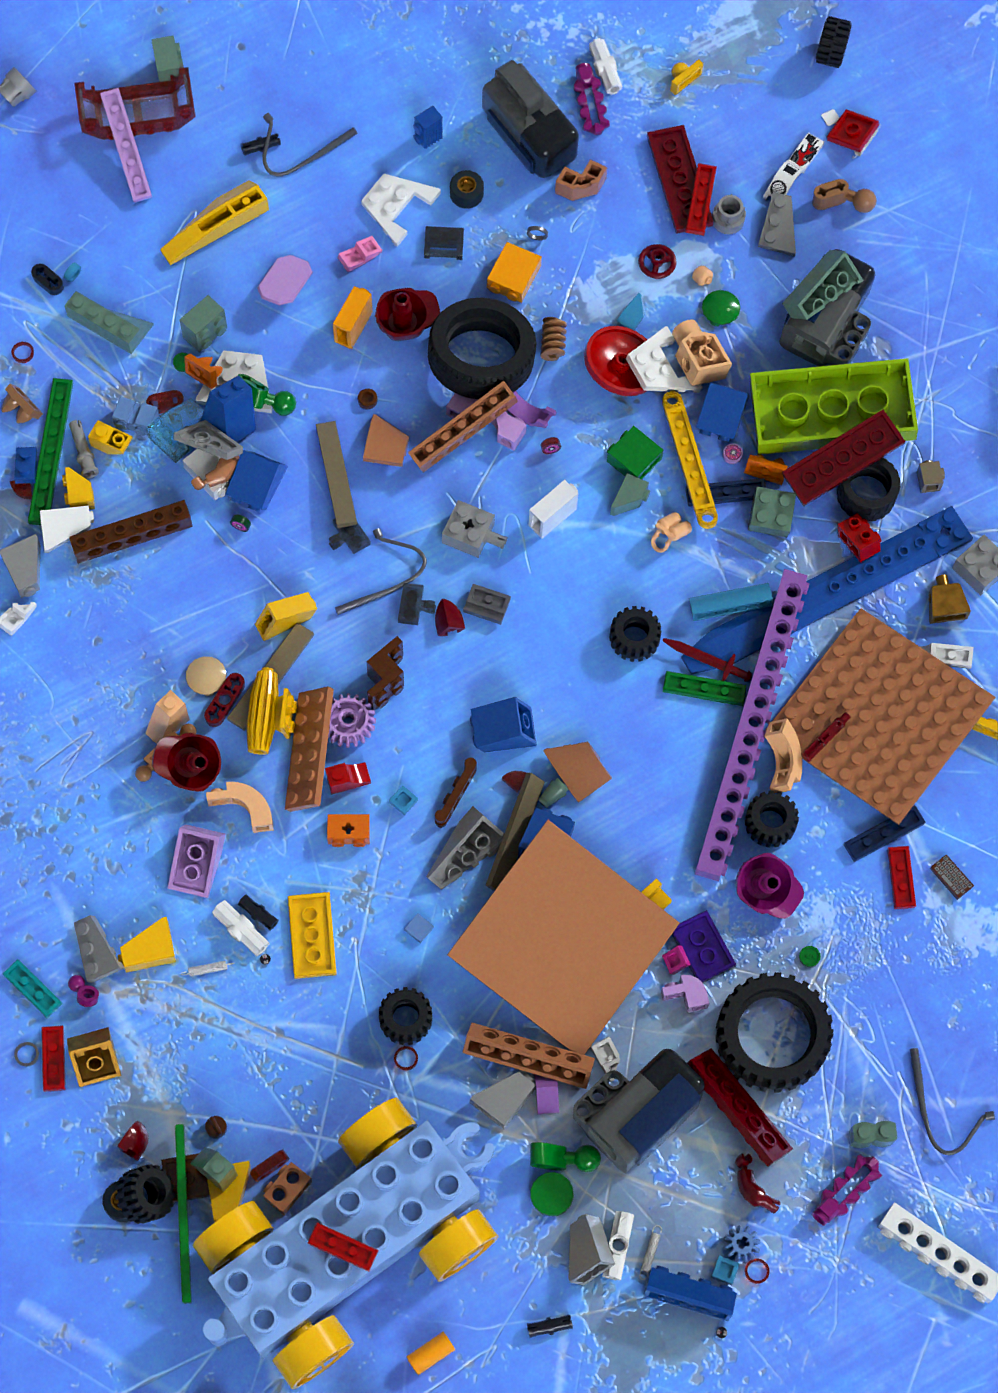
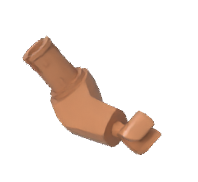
M235 456L228 460L220 458L216 468L205 474V480L197 476L191 481V484L196 490H201L207 484L209 487H213L227 482L233 475L240 456Z

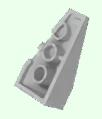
M472 806L457 824L426 877L440 889H443L461 877L462 873L470 867L475 868L479 865L478 862L487 856L491 857L496 854L504 833Z

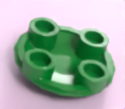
M717 290L709 293L704 298L702 311L713 326L729 324L739 317L740 303L734 294L724 290Z

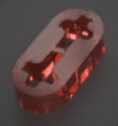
M177 390L152 394L146 400V404L154 406L153 401L158 402L159 414L179 410L184 405V397ZM174 397H177V403H173Z
M282 1149L254 1167L249 1174L255 1182H258L283 1166L290 1158Z

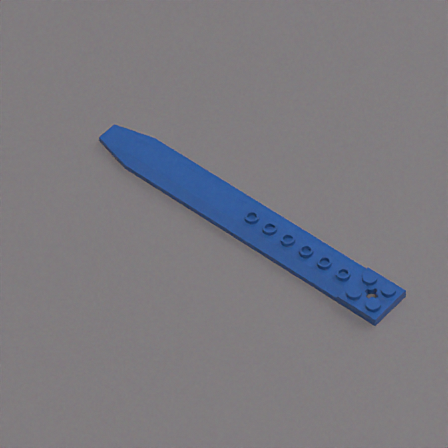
M953 506L880 543L881 551L860 562L856 557H853L806 581L810 584L807 594H802L801 597L804 605L801 613L797 612L795 619L799 620L796 631L971 542L973 537ZM942 528L949 530L948 536L945 533H940ZM792 591L787 592V595L790 597L797 596ZM773 606L750 610L712 629L693 647L726 662H729L732 655L735 654L734 663L761 650ZM789 610L781 611L784 615H791ZM783 628L776 629L780 634L786 633ZM685 654L681 656L691 675L717 669Z

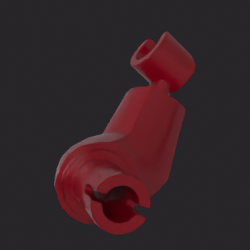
M742 1153L735 1160L736 1165L741 1168V1170L737 1171L740 1193L752 1206H761L771 1213H776L779 1209L780 1201L768 1196L765 1190L756 1184L753 1170L747 1169V1166L752 1162V1156L750 1154L744 1156Z

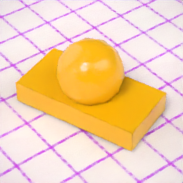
M698 59L690 67L684 62L676 63L671 70L674 79L671 82L670 91L677 95L702 75L703 62Z

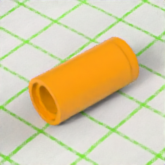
M443 1331L407 1355L406 1358L417 1375H420L455 1351V1348Z

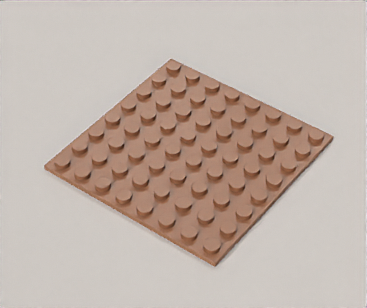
M860 608L773 721L786 718L789 720L798 737L802 753L837 717H841L844 712L848 713L851 718L845 723V727L808 763L899 825L995 700V696Z
M547 820L448 952L447 956L568 1050L585 1055L680 923L550 820Z

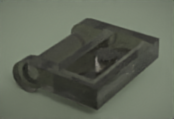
M426 226L424 259L444 257L462 260L464 228ZM430 248H457V250H439Z

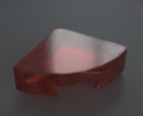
M10 481L12 490L16 495L24 499H32L31 483L15 484V481Z
M511 771L502 777V781L518 792L521 789L526 772Z

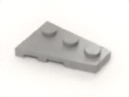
M777 192L772 193L758 247L791 256L796 255L792 196Z
M89 915L74 922L87 982L93 983L125 969L122 962H119L115 956L114 948L110 947L107 942L106 934L95 916Z

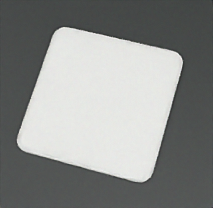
M834 109L821 115L828 126L837 123L839 120V116Z

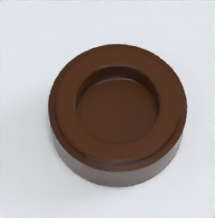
M363 389L359 392L358 403L360 407L372 409L376 406L378 400L374 390Z

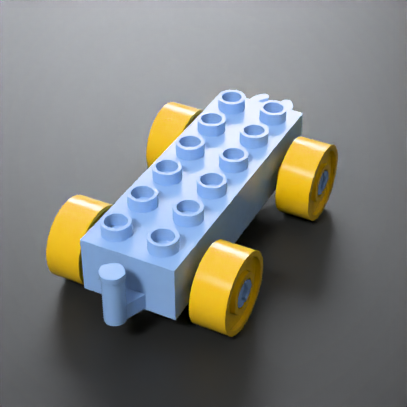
M397 1097L378 1105L352 1124L338 1140L342 1149L358 1169L348 1178L276 1230H274L256 1202L249 1201L221 1217L194 1241V1249L213 1274L208 1280L226 1306L218 1320L211 1318L206 1321L203 1327L205 1337L213 1345L221 1346L229 1340L247 1336L262 1359L288 1342L289 1344L272 1361L292 1390L306 1384L338 1361L354 1345L353 1340L335 1315L329 1316L313 1326L312 1323L431 1235L434 1238L420 1250L419 1256L438 1282L451 1277L466 1267L498 1239V1234L479 1209H475L457 1219V1216L479 1201L480 1191L469 1175L484 1168L491 1161L494 1145L487 1143L481 1148L478 1155L467 1156L462 1152L461 1144L464 1139L474 1137L479 1133V1125L477 1123H465L458 1126L451 1133L450 1137L442 1141L428 1120L417 1127V1123ZM318 1222L377 1249L379 1252L370 1271L367 1272L308 1245L307 1242L316 1223Z

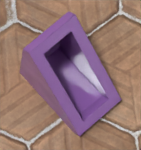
M534 1074L538 1115L559 1113L557 1081Z

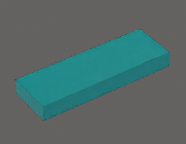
M19 959L3 973V976L46 1018L63 1004Z

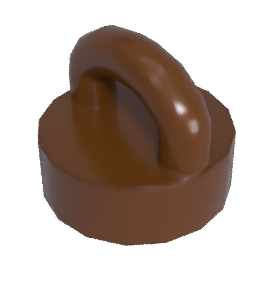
M211 1116L205 1124V1129L210 1137L218 1139L225 1135L227 1124L222 1117Z

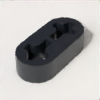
M44 264L33 266L31 270L32 277L38 285L51 295H58L63 291L62 279ZM37 272H44L45 278L40 274L37 275ZM50 281H51L53 284H58V286H57V287H55V286H52V287H51Z

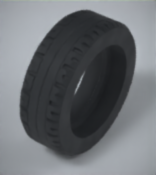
M490 298L461 300L444 309L432 323L428 343V363L430 369L442 385L458 395L471 399H480L502 381L514 392L527 381L532 372L536 352L535 332L527 318L507 303ZM487 331L507 340L514 348L515 355L503 364L480 367L460 360L452 353L448 345L453 338L462 333Z

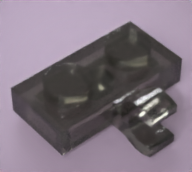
M336 519L332 520L333 525L339 532L329 538V545L332 550L339 548L345 542L352 553L355 554L370 545L369 538L358 522L357 525L337 528Z
M403 583L398 623L418 625L421 610L426 613L435 614V601L422 600L424 585Z

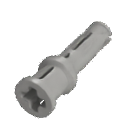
M77 420L69 423V427L78 452L76 459L81 465V476L85 479L93 478L99 473L93 461L95 457L88 448L81 421L78 420L77 423Z

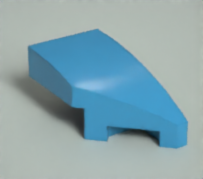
M640 293L633 298L616 320L624 327L634 331L645 316L642 295Z

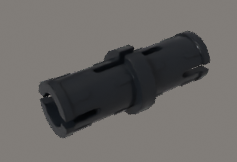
M278 133L270 136L268 148L281 145ZM260 136L256 140L241 143L244 156L257 151L263 152L266 137L261 138Z
M247 894L240 899L238 906L252 915V919L258 920L270 931L277 925L279 920L265 910L263 905L253 901Z
M569 1314L553 1319L547 1317L544 1321L527 1323L529 1337L532 1338L548 1333L549 1335H554V1332L573 1329Z

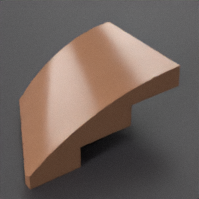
M373 414L363 461L402 467L404 456L407 453L409 436Z
M588 741L543 750L578 803L612 779L600 762L599 755Z

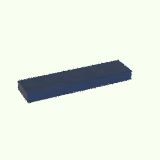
M765 478L708 483L714 504L753 500L756 487L766 488ZM686 486L685 489L688 506H693L688 488Z
M914 805L899 825L888 819L844 842L843 845L855 862L925 825L926 822Z

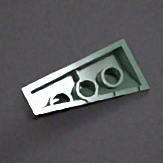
M829 250L782 304L791 318L807 320L825 308L826 304L838 299V296L843 292H848L852 289V286L864 280L846 251Z
M77 291L64 305L69 318L130 354L134 352L154 325L151 322L106 309Z

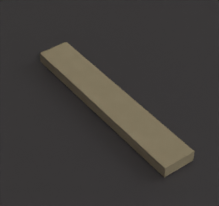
M336 422L316 424L337 528L357 525Z
M296 623L265 666L274 669V672L278 674V684L314 636L312 631L299 623ZM254 682L227 717L229 722L244 731L247 728L250 694Z
M526 773L489 874L486 886L495 891L517 860L519 844L534 813L545 783L533 773Z

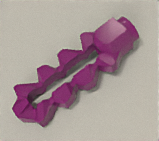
M581 63L576 66L577 80L574 84V91L580 93L577 97L578 105L583 107L580 110V117L586 120L583 125V131H588L593 135H600L605 128L610 126V122L603 117L607 113V108L605 105L600 104L604 98L603 93L597 91L601 86V81L594 77L589 63ZM590 87L592 88L599 123H595L593 126L584 89H589Z
M859 1154L856 1157L854 1168L847 1166L844 1170V1179L837 1177L833 1181V1191L825 1189L822 1192L821 1203L812 1213L818 1223L825 1226L834 1217L845 1215L849 1211L846 1204L857 1203L860 1199L858 1192H867L871 1188L869 1182L878 1180L882 1176L879 1172V1161L876 1158L863 1157ZM863 1166H866L870 1173L839 1204L833 1197Z

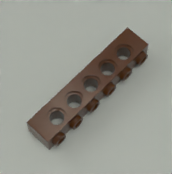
M185 500L70 536L69 539L79 564L193 527Z

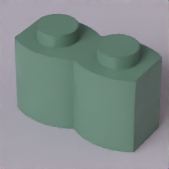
M881 1121L876 1124L860 1122L853 1125L849 1130L850 1143L855 1148H866L871 1145L887 1147L897 1140L896 1123L891 1121Z

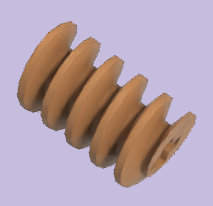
M546 317L543 319L542 352L540 356L546 361H556L559 357L565 355L563 349H565L566 345L563 342L566 341L564 335L567 331L564 328L567 327V323L556 317Z

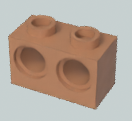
M292 1162L288 1166L286 1164L283 1165L277 1173L279 1177L274 1183L272 1181L269 1182L263 1190L265 1193L263 1195L264 1200L284 1216L312 1183L311 1177ZM289 1175H298V1182L295 1184L288 1183L287 1178ZM283 1191L285 1197L281 1201H276L273 1199L274 1193Z

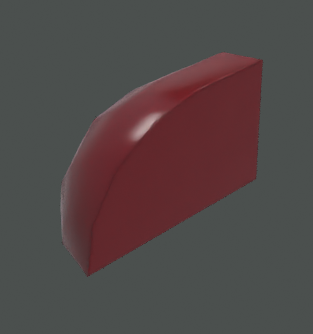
M442 598L435 614L438 636H448L447 632L457 630V633L463 631L465 624L460 610L451 601Z
M136 1121L117 1146L120 1151L136 1161L140 1159L148 1144V1132L145 1126L140 1121Z

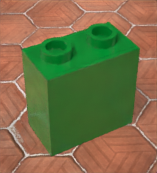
M633 426L629 431L626 430L621 435L620 440L616 444H612L608 448L607 462L624 476L628 473L643 479L662 460L664 450Z

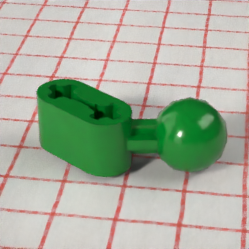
M238 374L252 388L254 408L262 409L263 405L267 404L272 406L273 410L281 416L293 413L297 403L293 394L288 391H280L276 394L268 393V387L248 375Z
M534 1142L530 1145V1166L562 1171L566 1170V1165H576L583 1172H592L598 1168L601 1162L600 1152L592 1145H583L576 1152H567V1147L544 1142Z

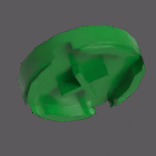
M549 1172L539 1176L533 1182L530 1191L531 1202L534 1208L546 1216H559L565 1213L571 1206L574 1197L570 1181L564 1175L556 1172Z

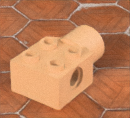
M686 320L678 324L672 332L679 346L675 357L691 386L725 379L732 363L717 336L701 331L695 320Z

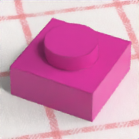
M678 945L662 955L670 974L675 975L691 965L683 946Z

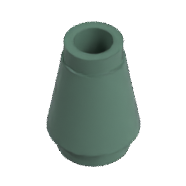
M557 778L555 781L552 780L538 800L545 808H548L567 795L566 792L569 789Z

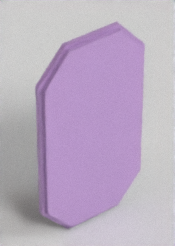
M292 255L277 258L257 287L261 299L277 305L292 303L313 273L309 262Z

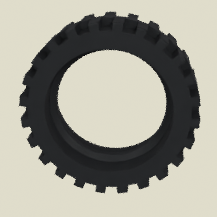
M775 972L774 976H767V973H762L759 978L753 979V977L746 979L744 984H739L735 987L732 994H729L720 1011L715 1036L716 1043L719 1045V1056H723L724 1064L728 1069L731 1068L733 1070L735 1078L737 1080L742 1078L747 1082L746 1086L750 1088L752 1085L760 1087L759 1091L766 1092L767 1089H774V1093H779L782 1089L788 1088L790 1091L799 1084L804 1085L819 1071L831 1049L834 1029H831L832 1016L828 1015L826 1011L828 1005L825 1001H820L818 998L820 993L817 990L812 992L807 988L809 983L803 981L801 984L795 981L796 976L789 975L788 978L781 977L780 972ZM774 997L791 1002L803 1012L810 1028L808 1048L803 1056L791 1065L780 1068L760 1065L745 1053L738 1037L740 1018L751 1004L763 998Z

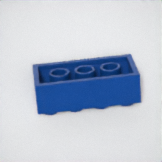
M656 1266V1268L652 1267L650 1270L644 1296L729 1321L733 1315L737 1293L732 1291V1287L726 1285L716 1287L711 1285L712 1282L699 1278L696 1281L690 1279L689 1274L678 1272L676 1275L670 1273L666 1267Z

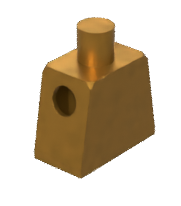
M947 575L937 576V585L932 586L929 591L930 624L968 619L971 610L959 583L949 584Z

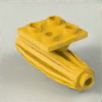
M263 667L260 671H257L249 701L247 746L249 753L258 755L269 753L275 730L282 733L286 739H290L291 733H294L295 722L292 721L293 713L297 711V701L294 700V696L291 695L288 688H284L283 695L279 696L278 674L269 667Z

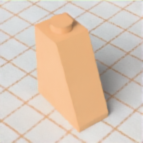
M170 690L155 704L146 730V735L156 744L161 738L167 737L172 731L175 733L179 731L190 720L186 704L173 691Z

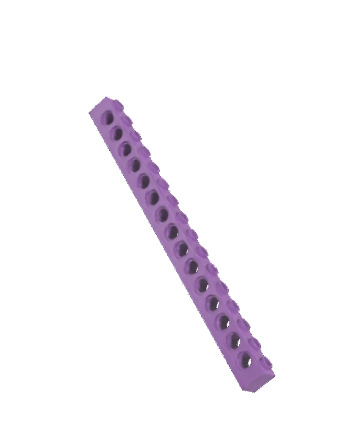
M787 569L783 571L695 875L719 881L720 876H725L728 864H725L726 856L731 857L734 846L730 844L731 838H736L739 826L736 825L737 818L742 819L745 808L741 806L742 800L747 799L750 787H747L748 780L753 781L756 769L752 768L754 761H758L761 749H758L759 742L764 743L766 731L763 728L765 723L769 724L772 712L769 711L770 704L775 705L778 693H774L776 686L780 687L783 675L779 673L781 667H786L788 656H785L786 649H791L794 638L790 637L792 630L796 631L799 620L795 618L797 612L801 613L804 605L801 597L802 594L806 595L810 584L806 582L808 575ZM792 591L797 596L790 597L787 595V592ZM789 610L791 615H784L781 611ZM783 628L786 633L780 634L776 629ZM777 646L781 651L774 652L771 650V647ZM768 664L773 665L775 670L769 671L765 666ZM767 683L770 688L763 689L760 687V684ZM760 701L765 707L758 708L754 703ZM756 720L759 726L753 727L749 724V721ZM751 739L754 744L748 746L743 740ZM746 758L748 764H740L738 759ZM738 776L743 782L737 784L732 778ZM730 795L735 796L737 802L731 803L727 800V797ZM727 814L732 818V820L730 822H725L722 820L721 816ZM723 834L725 835L726 840L719 841L716 839L715 835ZM717 853L721 859L717 861L712 860L710 854Z

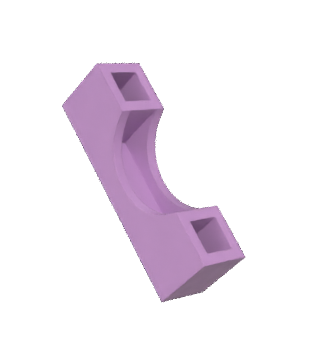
M455 393L446 406V415L454 418L478 399L467 398ZM505 411L491 423L497 430V442L515 451L526 434L527 424L518 417L514 418L508 415Z

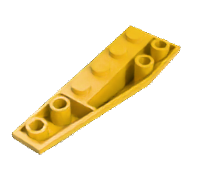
M250 180L244 182L211 202L160 249L161 253L171 266L269 211L268 198L258 184Z

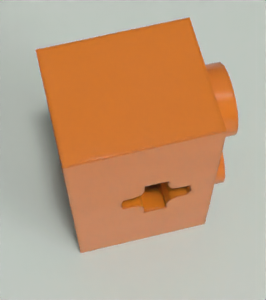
M328 814V844H332L334 847H343L344 844L364 847L365 844H370V815ZM350 828V829H351L350 834H346L347 829Z

